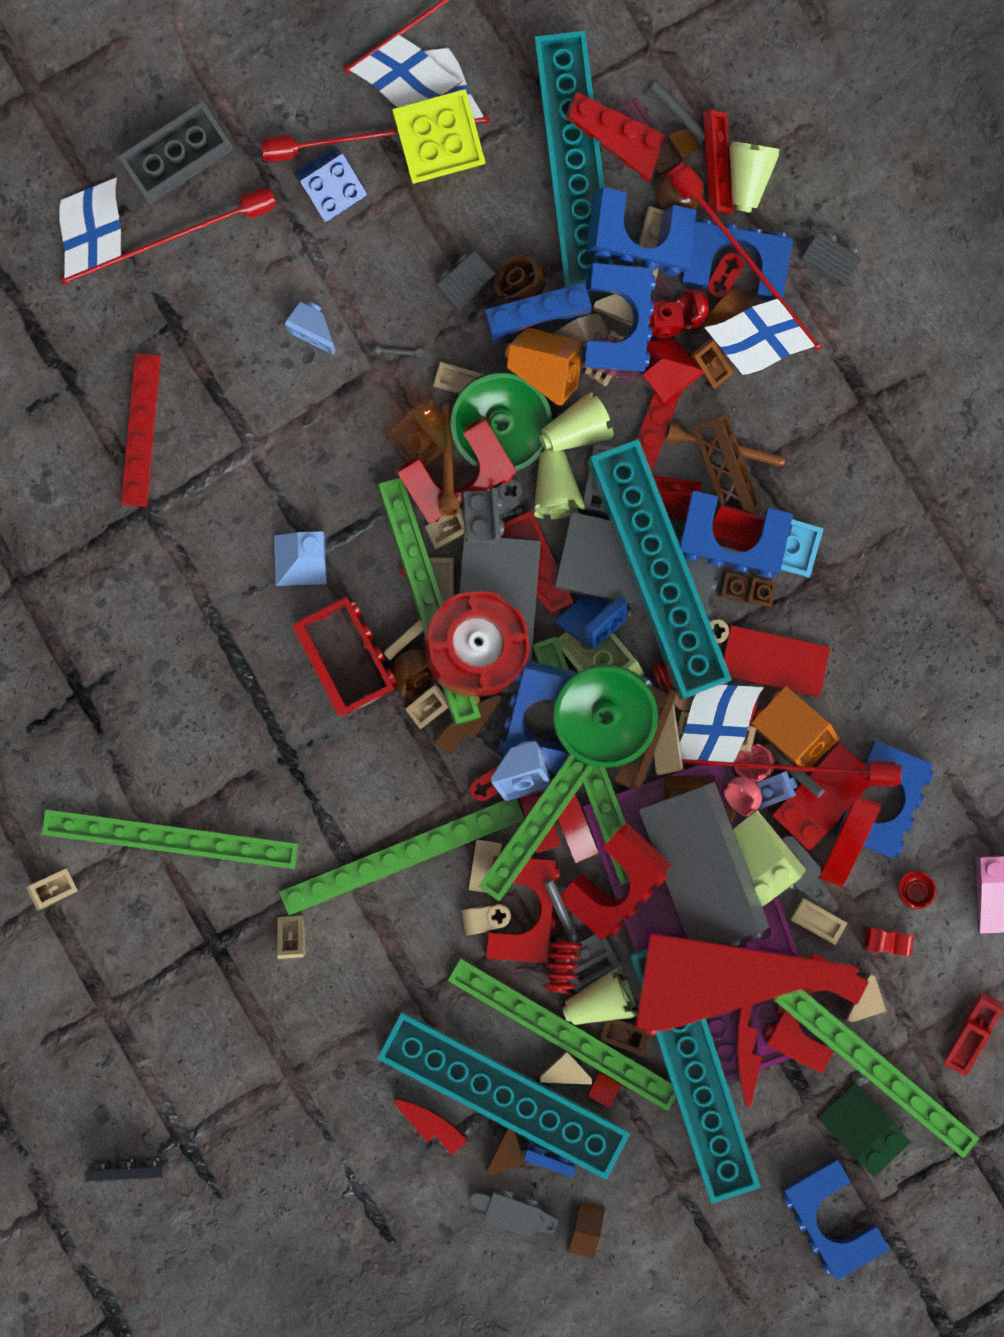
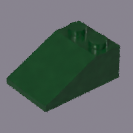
M855 1083L818 1117L819 1121L874 1178L911 1143Z

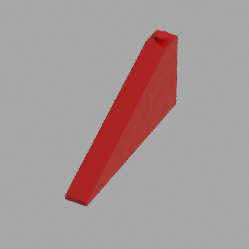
M651 933L636 1027L642 1028L641 1033L657 1035V1031H666L856 974L859 967Z

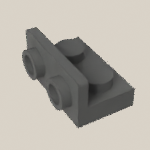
M497 487L491 488L489 491H464L462 493L465 544L496 543L504 533L503 520L499 519L502 498L501 495L497 494Z

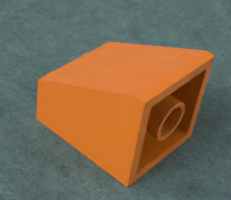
M527 327L506 348L507 368L554 403L563 405L578 388L582 341Z
M787 686L773 695L771 703L765 709L759 710L752 722V725L756 727L757 731L768 742L774 745L797 766L814 767L840 739L831 724Z

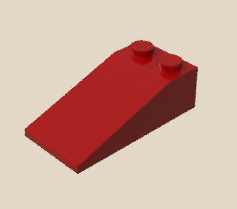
M841 742L816 766L865 770V765ZM810 772L808 776L824 789L823 795L817 798L800 783L794 789L796 796L783 800L770 816L794 837L805 850L810 851L851 807L856 796H860L869 787V780H864L865 775Z

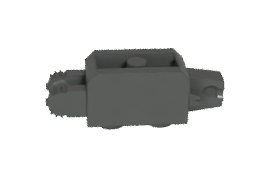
M783 836L781 840L806 869L802 877L789 886L792 891L795 888L800 892L803 891L817 903L828 893L818 878L821 868L794 837Z
M500 1188L499 1191L493 1189L492 1194L476 1190L470 1195V1204L474 1208L477 1207V1209L485 1211V1218L490 1225L524 1237L533 1235L535 1231L554 1234L558 1218L543 1211L542 1206L538 1205L539 1201L527 1196H524L523 1199L514 1196L513 1191L505 1188Z

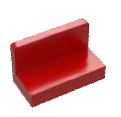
M653 476L668 517L685 519L690 494L693 491L701 492L702 482Z
M720 505L712 523L714 538L720 546L742 552L749 551L759 539L764 516Z

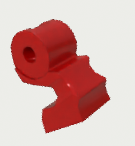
M866 927L863 950L879 953L885 951L888 954L912 956L915 935L898 931L885 932L881 929Z

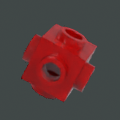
M667 300L654 301L653 314L649 316V326L652 328L651 336H657V338L677 336L684 327L682 303L668 302Z

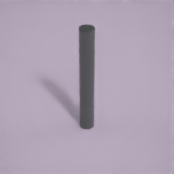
M655 82L650 87V90L703 143L705 141V130Z
M770 742L766 744L765 747L772 751L774 759L780 765H795ZM787 770L817 798L823 795L824 789L805 772Z
M553 878L545 879L543 881L568 940L579 943V937Z

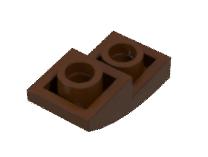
M723 572L718 597L772 608L777 583Z

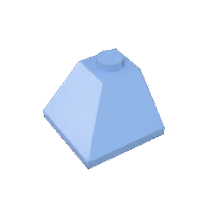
M309 301L307 304L300 302L285 323L288 333L334 355L335 348L324 315L320 312L321 308Z
M323 531L274 535L276 586L327 585L325 534Z
M525 741L511 748L491 778L493 785L505 802L544 791L552 782L542 750L536 741Z

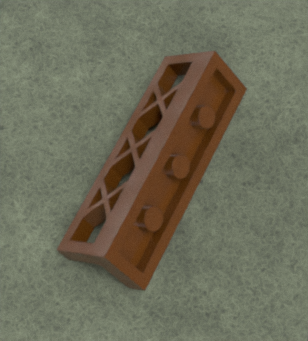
M727 413L719 414L712 419L693 425V431L720 504L729 507L728 502L732 496L740 500L743 508L742 511L750 513L757 511L761 505ZM713 426L716 434L713 442L703 437L701 428ZM713 449L723 453L724 461L721 466L712 461L711 454ZM722 473L732 478L733 484L730 490L721 486L719 479Z
M651 687L658 709L655 735L650 745L640 756L620 766L614 781L615 783L639 791L677 695V692L673 690L667 693Z

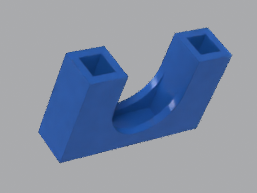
M603 187L593 194L586 252L595 254V257L599 259H617L618 263L623 265L637 264L641 265L642 268L662 270L664 274L669 276H678L689 269L696 210L672 205L663 210L659 241L654 248H644L635 244L625 231L624 212L627 193Z
M698 219V222H695L690 266L688 270L683 272L681 286L706 290L713 256L721 248L732 245L717 225H712L713 222L710 220ZM724 223L723 225L739 245L749 248L756 255L760 264V271L783 299L793 238H788L787 234L782 232H773L770 235L762 233L763 230L758 228H748L746 231L737 229V225ZM759 278L756 298L769 301L775 300L776 298Z
M599 263L587 265V291L614 293L624 298L632 310L633 323L627 336L619 342L582 341L580 367L629 372H644L645 367H648L650 354L647 352V341L651 340L652 328L649 326V316H652L654 303L650 299L651 290H654L656 283L655 275H652V268Z
M584 282L486 309V323L492 344L516 338L517 332L538 323L564 319L565 324L577 318L588 316L591 312V303Z
M696 491L691 492L679 543L686 560L698 561V558L707 559V564L723 567V563L733 565L732 570L747 573L748 569L758 571V576L771 579L773 575L780 574L793 518L792 513L770 508L766 509L757 543L749 551L733 553L723 549L716 542L712 532L718 496Z
M527 660L524 668L516 677L515 682L520 683L518 692L513 691L510 706L514 707L513 714H507L504 729L508 730L507 738H501L498 753H503L502 761L511 748L525 741H536L542 750L549 773L557 775L565 763L566 748L561 742L534 735L524 722V713L530 705L537 701L545 699L557 700L562 687L578 672Z
M872 741L863 764L870 765L871 760L895 761V764H902L901 785H899L902 802L895 816L885 822L873 824L863 847L894 859V856H899L903 849L904 841L901 840L904 832H909L914 822V818L911 817L914 808L918 809L922 803L924 795L921 794L924 784L928 785L932 779L934 771L931 770L933 764L881 742ZM847 811L839 820L834 832L836 836L839 834L840 826L848 813Z
M833 1157L782 1187L786 1193L782 1198L789 1210L794 1207L798 1217L795 1218V1221L801 1231L807 1230L811 1236L808 1243L815 1254L820 1252L824 1261L820 1264L827 1276L829 1277L833 1274L834 1278L839 1280L890 1249L874 1223L846 1239H832L819 1231L816 1213L820 1203L830 1194L851 1183L838 1159Z

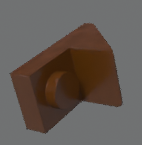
M689 128L668 135L667 140L662 143L654 168L658 176L665 170L678 165L701 150L700 145Z
M620 1019L609 1020L605 1022L600 1041L644 1056L650 1034L641 1033L642 1028L636 1027L637 1025Z

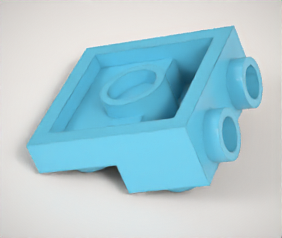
M792 519L781 567L782 572L786 571L806 578L810 577L823 528Z

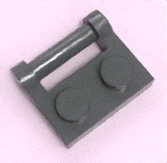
M593 934L580 941L579 943L583 944V947L577 948L575 951L581 954V958L573 959V961L579 964V968L571 969V971L578 973L606 957L610 964L580 980L577 977L570 979V981L575 984V990L578 993L615 968H620L623 971L606 938L602 941L596 934Z

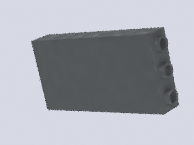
M571 512L553 589L612 603L618 597H621L627 602V606L644 610L611 522ZM676 536L678 543H680L681 537ZM698 558V561L685 559L706 615L709 618L712 610V603L709 602L710 593H715L718 578H715L714 575L716 568L720 567L707 564V559Z
M464 535L460 593L492 592L502 596L503 600L517 608L527 625L530 646L527 660L531 661L541 541L499 538L496 543L465 544ZM515 678L509 686L500 692H508V697L511 698L513 691L518 692L520 683L515 682ZM498 693L493 694V695H485V696H496V695H498Z
M715 782L640 809L639 812L652 847L672 865L666 871L669 876L665 881L687 939L736 946L740 944V939L747 937L748 941H752L762 937V931L769 928V924Z

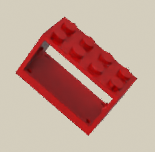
M347 597L292 625L338 716L341 718L395 691L393 683L397 682L391 669L385 670L382 662L386 659L379 646L373 647L370 640L374 636L368 624H361L358 617L362 616V613L355 600L350 602ZM346 607L365 642L363 644L364 648L369 650L387 685L373 694L368 693L362 696L361 700L348 707L307 629L309 626Z

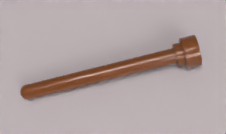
M447 403L441 406L444 495L439 501V513L444 516H454L459 513V500L454 495L452 433L450 427L451 406Z
M670 422L665 442L676 444V442L681 443L685 441L699 445L695 433L687 432L685 428L680 427V424ZM703 436L705 439L713 442L714 440L713 438ZM739 445L743 457L776 466H783L785 464V459L782 456Z

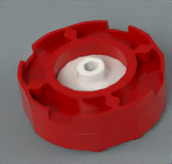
M488 591L460 593L448 599L432 617L424 637L427 666L432 675L443 687L465 697L493 695L505 689L514 681L525 666L530 651L527 625L520 611L503 600L502 596Z

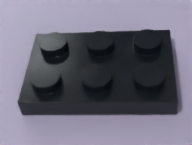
M161 1156L147 1157L142 1162H136V1158H122L121 1162L111 1163L110 1159L95 1160V1163L85 1170V1182L162 1178L169 1171L168 1160H162Z

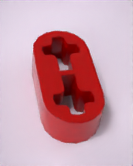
M726 254L720 261L707 286L711 297L722 299L730 292L743 268V260L738 254ZM733 259L737 261L736 267L738 269L733 268L728 275L725 273L728 267L725 262H731ZM723 277L726 279L723 284V288L726 290H720L719 293H716L714 291L715 286L712 284H718Z
M499 766L472 783L470 793L475 800L485 801L499 793L491 780ZM490 782L492 784V787L486 790L487 795L485 797L481 794H475L474 791L477 790V783L485 785Z

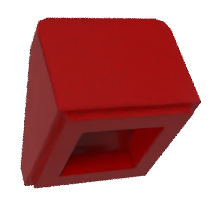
M599 1072L587 1096L610 1108L622 1084Z

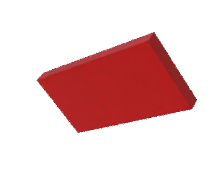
M731 625L723 659L731 678L784 689L787 686L793 692L820 697L830 647Z

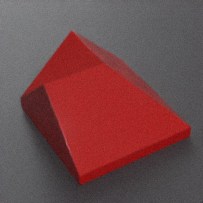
M674 339L648 342L649 365L645 367L644 372H635L664 404H667L704 374L703 369Z

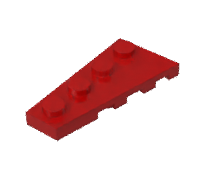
M575 93L572 97L566 119L590 138L594 137L603 145L602 148L609 153L615 154L627 168H632L640 174V178L646 183L650 181L665 135L584 95Z
M531 510L505 522L504 533L500 538L541 541L537 597L549 612L553 613L573 604L574 600L569 592L553 589L558 566L533 511Z

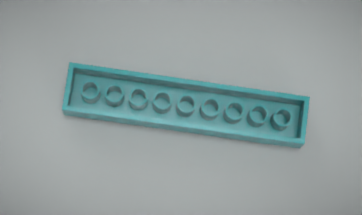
M585 31L536 36L534 43L564 288L584 282L586 286L588 264L614 265L613 258L599 259L595 257V254L586 252L593 194L604 187L599 141L594 137L590 138L566 119L572 97L575 93L594 100Z
M639 440L590 457L587 463L679 701L731 681L732 679Z
M649 948L629 954L641 992ZM706 1019L666 1031H657L656 1038L711 1204L761 1188Z
M404 1011L400 1014L378 1057L380 1061L607 1180L630 1135V1130Z

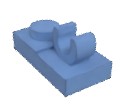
M787 772L756 783L762 795V802L757 810L796 796L793 790L798 787L795 778L789 779Z

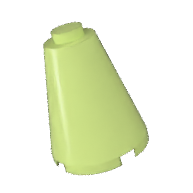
M731 141L729 148L732 204L737 205L736 210L751 212L752 207H758L779 157L780 149Z
M590 392L541 430L542 435L539 436L544 449L556 452L612 439L614 436L613 428L608 429L606 422L610 418L601 400L597 396L592 397L593 393Z
M544 449V452L539 455L534 515L541 519H544L543 514L551 515V519L568 518L571 512L578 513L579 508L583 511L585 509L584 501L565 451L551 452L549 449Z
M615 968L566 1000V1006L563 1007L566 1020L568 1022L572 1021L574 1025L635 1017L637 1012L632 1011V1008L636 1007L635 999L627 979L622 981L619 976L623 973L621 969Z

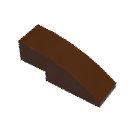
M496 695L477 704L481 716L479 719L454 725L453 722L444 730L434 744L452 755L465 735L474 740L502 700V697Z

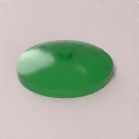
M497 371L481 375L468 383L458 394L451 411V433L461 455L478 468L479 459L463 434L462 428L482 416H485L513 462L516 471L533 463L540 453L544 451L539 436L542 435L541 430L552 422L550 406L546 397L515 373Z
M610 664L591 666L573 675L562 687L554 710L555 729L563 746L578 760L596 767H616L636 759L647 749L653 740L658 722L656 700L647 683L631 670Z

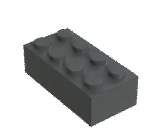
M202 101L118 156V158L150 205L233 151V147Z

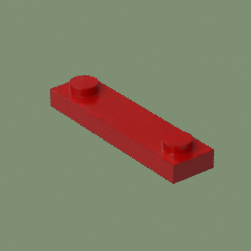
M708 110L703 112L708 203L714 213L726 215L734 213L731 192L728 113Z

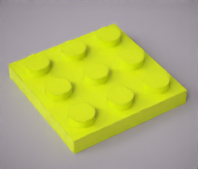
M466 89L392 109L412 184L486 164Z

